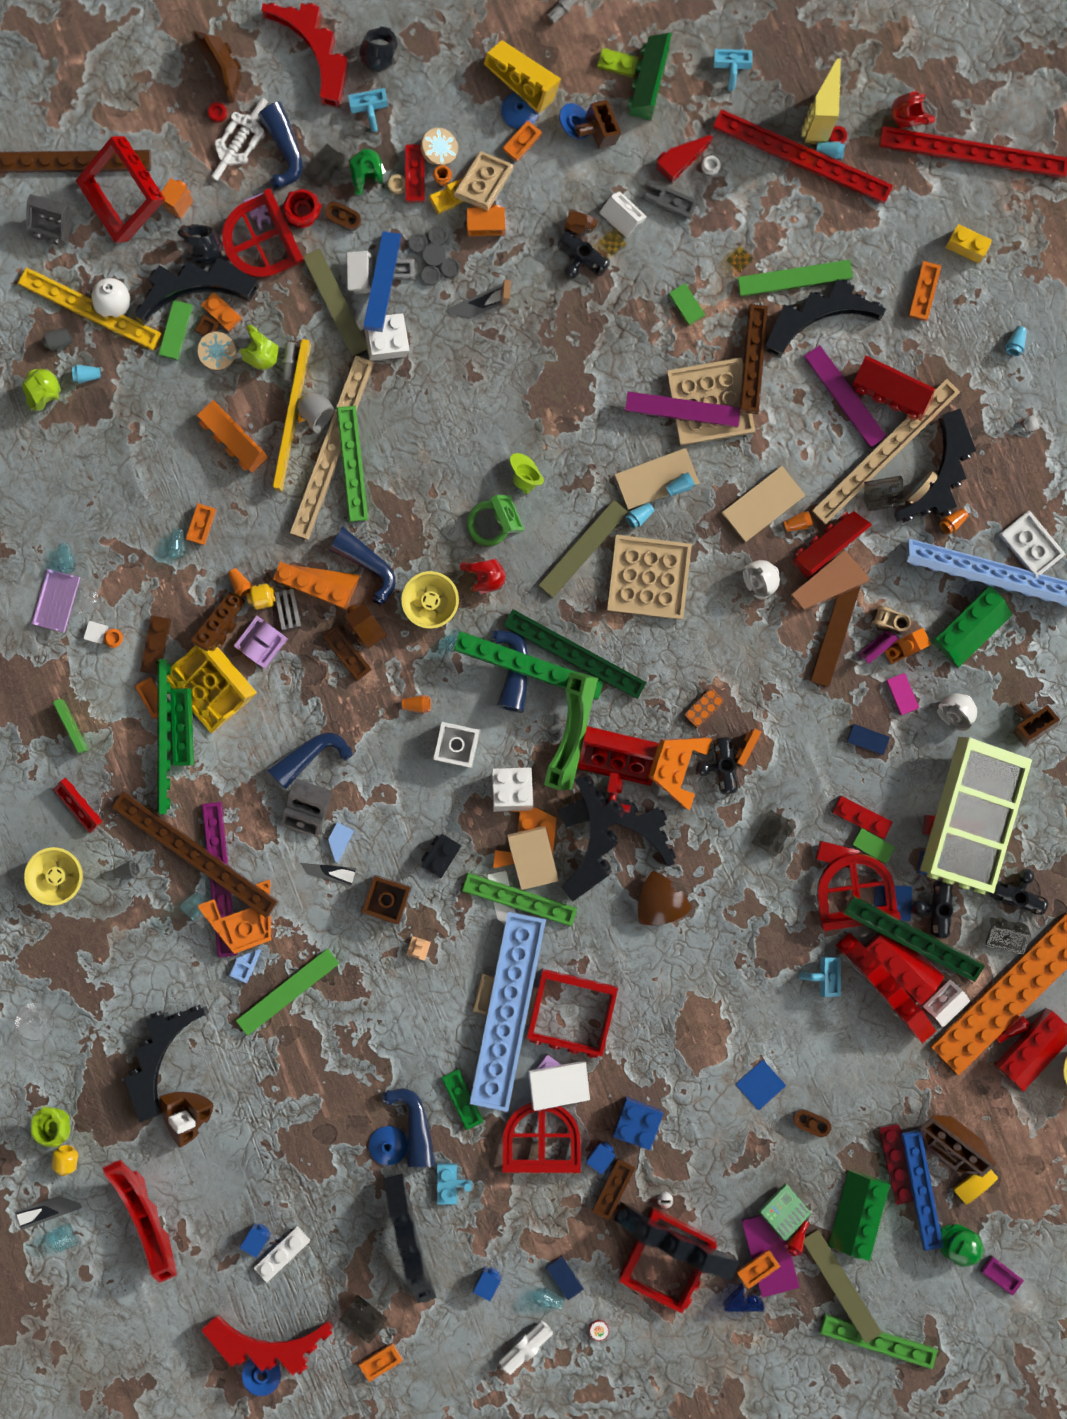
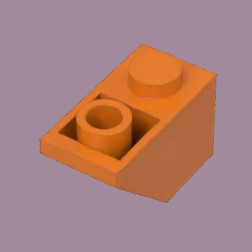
M921 628L898 639L884 652L890 664H893L932 644L924 628Z

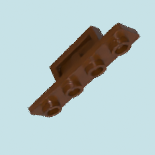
M229 592L192 638L191 643L205 651H209V649L215 651L218 645L222 646L227 638L226 635L234 631L236 615L244 606L245 600Z

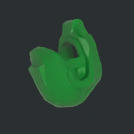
M362 149L349 158L348 162L356 196H360L363 192L365 177H371L378 184L383 183L385 170L377 152L372 149Z
M961 1224L940 1227L943 1247L940 1249L946 1258L962 1268L976 1265L980 1261L984 1252L980 1235ZM959 1232V1233L956 1234V1235L953 1237V1239L950 1241V1244H949V1247H948V1240H949V1238L951 1237V1235H953L954 1233Z

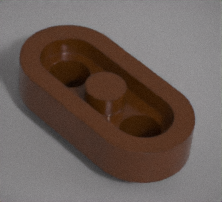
M331 202L326 206L325 214L329 221L350 231L357 230L361 226V217L357 211L338 202ZM334 211L339 212L337 216H333L332 213ZM351 219H354L355 223L350 224L349 221Z
M799 1109L793 1115L794 1124L801 1130L818 1137H826L831 1132V1124L825 1117L806 1109ZM802 1115L806 1116V1119L803 1122L799 1121V1118ZM819 1123H823L822 1129H817Z

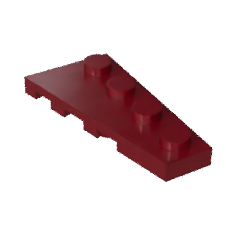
M898 1123L879 1126V1134L895 1204L913 1202L901 1133L903 1132Z

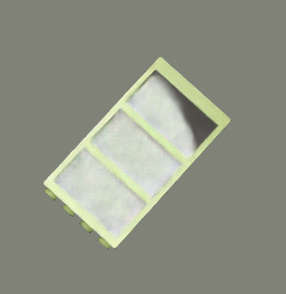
M958 737L920 871L927 873L926 877L936 880L942 877V882L952 885L958 882V887L970 890V887L975 888L974 892L984 895L986 891L994 893L1032 759L972 738Z

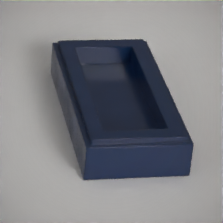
M853 724L847 742L884 755L890 737Z
M562 1255L546 1266V1269L567 1300H570L584 1290V1287Z

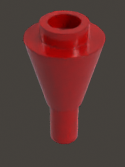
M1017 1014L1005 1031L996 1039L999 1043H1002L1009 1037L1029 1031L1028 1026L1030 1023L1024 1016L1020 1017Z
M804 1221L799 1226L798 1230L784 1245L787 1249L786 1252L791 1256L797 1257V1255H802L805 1232L809 1225L807 1221Z

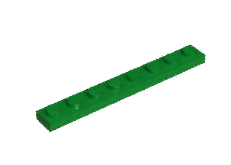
M461 631L458 633L453 649L455 652L564 690L567 688L570 673H578ZM597 680L593 700L597 701L599 699L604 681Z
M167 659L157 660L158 814H167V809H170V798H167V790H170V779H167V771H170V759H167V752H170L171 745L170 740H167V733H170L171 725L170 721H167V713H170L171 705L170 702H167V694H170L171 686L170 683H167V675H170L171 666L170 663H167Z

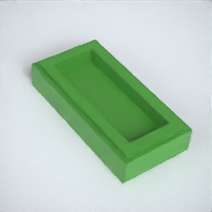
M686 283L669 293L688 326L705 317V313Z
M860 828L851 844L884 864L887 863L895 849L891 844L863 828Z

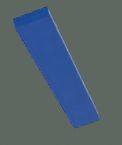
M382 232L363 325L364 330L383 332L401 243V234Z
M921 1130L901 1133L922 1249L928 1251L942 1248L943 1242Z

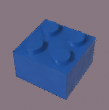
M626 1096L613 1130V1136L651 1150L664 1114L663 1110Z

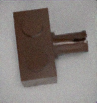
M609 101L592 103L585 114L588 123L575 125L576 136L579 138L592 134L598 149L615 145L622 133Z
M364 603L359 607L357 605L348 607V614L345 616L349 622L347 627L352 634L357 633L354 636L360 644L364 643L369 649L387 636Z
M1024 701L1013 707L1024 720L1016 726L1013 733L1025 748L1056 728L1060 721L1049 705L1034 714Z

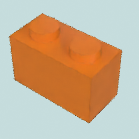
M170 178L161 191L165 198V201L162 203L165 209L182 219L194 201L190 195L191 192L187 189V185L179 179L175 181Z
M492 205L488 211L477 206L467 208L468 236H506L505 207Z

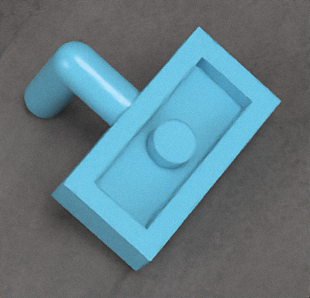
M714 49V68H729L728 90H735L737 69H752V50Z
M385 88L348 95L351 113L366 111L371 132H376L378 127L374 109L389 107Z
M820 957V973L800 972L799 979L820 981V996L822 997L841 996V957Z
M457 1163L437 1164V1204H457V1188H464L465 1191L469 1192L472 1189V1181L457 1180Z

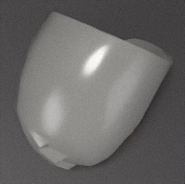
M315 392L303 394L297 403L298 423L307 420L310 428L316 434L320 433L330 423L335 412L330 401L323 395Z

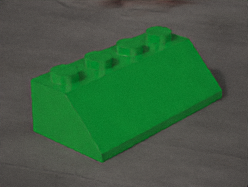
M672 33L649 36L647 43L643 42L641 54L644 57L643 61L639 60L636 72L639 73L638 79L634 78L632 90H635L634 97L630 96L627 107L631 108L630 116L652 121Z
M988 586L939 632L931 642L959 668L1012 616V613L1005 600L991 586Z
M850 1170L847 1171L829 1247L851 1257L870 1262L890 1186L886 1180Z

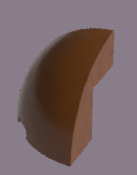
M652 871L647 877L639 897L638 920L643 925L667 924L680 919L692 909L685 894L682 891H676L671 887V880L655 871Z
M173 1092L159 1096L160 1107L166 1126L175 1143L181 1148L198 1136V1129L202 1123H208L213 1111V1103L206 1097L191 1092ZM186 1110L194 1119L195 1127L177 1134L169 1124L168 1117Z

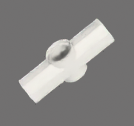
M541 1320L529 1333L523 1334L514 1343L513 1348L499 1360L506 1373L511 1375L523 1362L533 1358L538 1352L539 1347L553 1335V1331Z

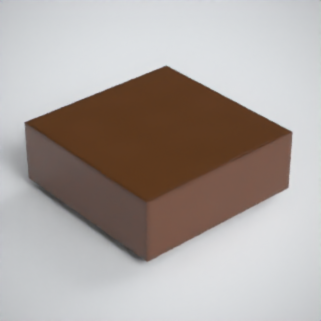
M203 314L194 331L204 337L208 333L217 332L221 324Z

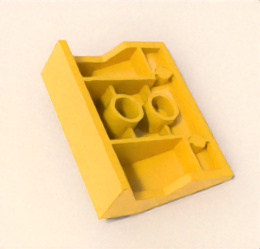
M195 645L185 656L171 666L170 675H167V682L170 683L173 689L191 688L192 712L211 734L241 710L257 694L254 688L218 647L215 651L211 649L205 651Z

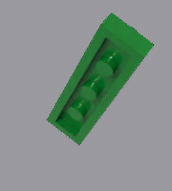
M191 688L171 689L173 766L194 765Z

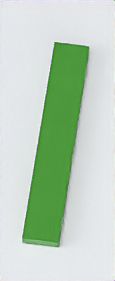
M850 260L742 276L738 277L737 280L740 297L835 283L837 279L848 281L853 279Z
M356 406L337 407L348 522L367 521L368 513Z
M467 873L462 889L463 892L571 927L577 912L576 907L471 873Z
M327 948L237 1019L236 1022L247 1036L340 964L339 961Z
M825 1313L819 1330L821 1335L933 1369L938 1352L937 1348L883 1331L882 1334L865 1343L853 1322Z

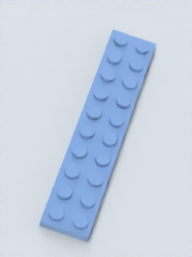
M908 539L906 544L907 562L914 566L921 565L928 567L932 571L947 572L951 576H961L969 581L984 582L988 586H998L1007 591L1021 592L1025 596H1036L1044 601L1058 602L1060 605L1067 607L1066 580L1043 574L1038 575L1039 577L1036 578L1034 573L1025 569Z
M508 912L470 1100L472 1105L506 1112L509 1110L546 919Z

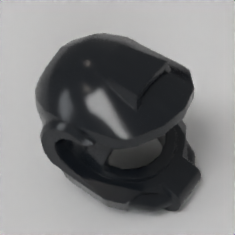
M380 26V28L369 30L360 45L359 56L363 65L368 70L382 72L394 64V54L398 42L391 28ZM383 40L389 44L380 45L372 43V41Z
M199 224L182 225L177 232L178 235L185 242L192 245L187 252V259L193 260L195 263H209L216 261L218 257L220 258L223 243L213 227Z

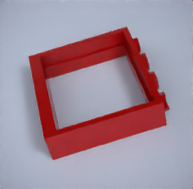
M125 136L110 137L75 180L115 243L129 242L165 201L159 187H157L150 173L142 164L140 157L135 153ZM115 153H117L146 198L125 224L95 180L97 174Z
M543 969L527 1039H530V1042L536 1045H541V1042L549 1044L548 1047L560 1050V1047L567 1048V1052L579 1054L580 1051L587 1053L586 1056L590 1058L603 1057L619 989L618 986ZM546 979L610 994L598 1047L534 1032Z
M654 1207L651 1208L648 1217L657 1222L658 1219H661L705 1241L706 1246L713 1249L717 1248V1241L714 1237ZM636 1239L618 1276L619 1282L683 1314L684 1310L691 1305L692 1299L690 1297L693 1291L696 1292L701 1283L699 1279L703 1272L694 1267L679 1300H676L631 1277L646 1246Z

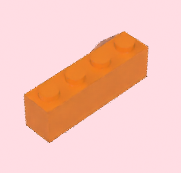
M214 400L197 414L200 418L198 423L206 431L210 429L214 433L212 437L218 444L224 443L226 446L224 450L232 458L236 456L240 460L238 464L244 471L248 469L253 473L268 459L265 452L248 434L246 435L243 429Z
M280 561L273 580L347 610L361 575L288 565Z

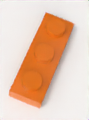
M926 261L922 262L908 315L909 318L927 322L941 265Z

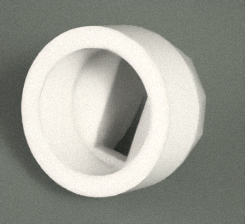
M1035 414L1025 419L1024 426L1026 430L1035 431L1040 429Z
M668 1192L660 1193L657 1198L659 1206L664 1209L670 1208L673 1204L672 1195ZM661 1200H670V1203H661Z

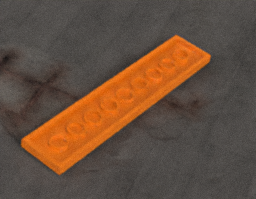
M1067 912L930 1046L957 1075H960L1009 1026L1017 1014L1020 1016L1067 969Z

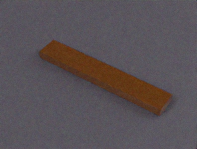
M749 304L739 405V412L756 415L759 413L768 306Z
M861 587L836 597L810 682L825 687L830 686Z

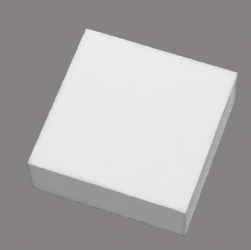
M89 621L84 639L104 644L103 636L109 626Z
M186 1110L168 1117L169 1124L177 1134L195 1127L194 1119Z

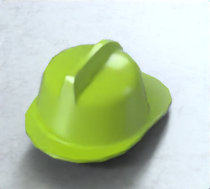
M514 453L510 456L509 461L514 470L513 483L524 494H529L536 486L544 483L543 476L533 460L528 456L520 453Z

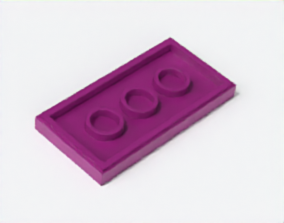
M761 1215L742 1219L751 1259L753 1260L769 1249L780 1265L777 1270L758 1282L762 1298L800 1288L792 1256L786 1252L787 1249L784 1247L787 1240H782Z

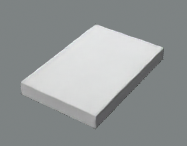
M1030 510L999 534L1026 569L1036 575V578L1066 555Z
M585 1061L528 1071L532 1109L534 1111L590 1100Z

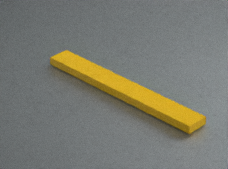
M25 267L17 283L19 286L154 351L162 335L160 332L142 325L123 314L119 317H114V315L104 317L94 309L91 298Z
M302 339L300 343L273 481V488L281 492L283 491L297 420V403L302 394L311 343L307 339Z

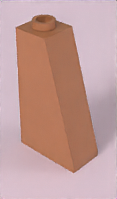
M844 550L791 595L793 599L791 602L798 610L801 608L803 611H806L866 585L870 578L847 551Z

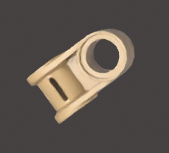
M878 605L875 620L871 623L882 629L903 633L910 627L911 620L905 614ZM897 619L904 620V628H899L897 626Z

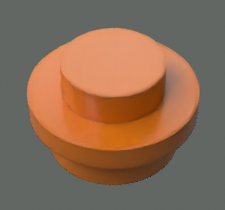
M109 629L105 632L103 640L108 647L115 648L121 645L123 635L117 629Z

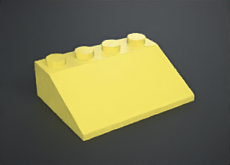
M836 59L817 93L814 103L810 104V111H807V118L804 119V125L801 128V137H804V144L818 145V142H828L839 117L841 59Z

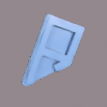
M339 822L336 823L328 839L335 862L337 863L354 833V830Z
M258 949L236 958L229 976L247 984L262 950Z

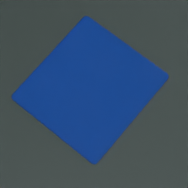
M884 885L875 886L874 906L886 905ZM895 885L897 910L900 912L901 921H911L912 886Z
M764 1060L736 1083V1086L758 1110L765 1106L786 1086Z

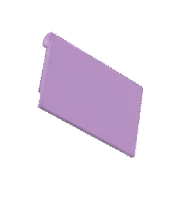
M46 569L45 579L31 624L65 633L80 577Z

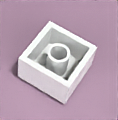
M403 313L386 315L383 332L364 330L370 361L407 357L410 350Z
M442 722L434 760L472 768L480 730Z
M498 768L492 770L493 812L532 810L531 768Z

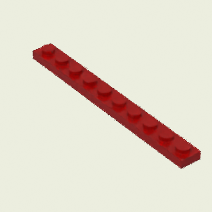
M723 109L720 110L713 125V129L882 204L886 203L893 187L888 182Z
M883 126L881 130L879 147L1058 178H1065L1067 176V157Z

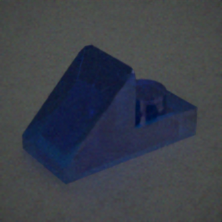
M741 1283L723 1302V1308L725 1312H764V1302L758 1296L752 1295L744 1298V1286Z

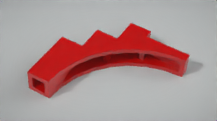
M263 3L261 11L264 19L278 22L291 29L312 50L320 67V100L322 105L340 108L349 62L348 58L343 54H333L335 45L334 32L327 28L319 29L322 16L320 7L314 3H301L300 10L292 6L286 8L275 3Z
M851 933L847 934L836 944V947L878 991L909 1031L922 1044L936 1032V1029L923 1010L908 996L903 987L889 974L884 965Z
M121 1159L103 1167V1174L120 1195L135 1224L146 1254L151 1276L158 1283L177 1276L169 1234L160 1225L157 1206L148 1198L145 1179L137 1170L132 1172Z
M218 1315L201 1331L231 1367L235 1364L240 1366L247 1359L246 1354H248L261 1371L266 1368L269 1371L278 1363L276 1361L278 1358L293 1376L295 1373L300 1375L308 1368L306 1363L309 1359L305 1353L307 1352L310 1355L318 1347L316 1343L320 1339L325 1341L332 1334L331 1329L334 1326L328 1321L316 1331L303 1337L289 1341L272 1342L247 1336L230 1326Z

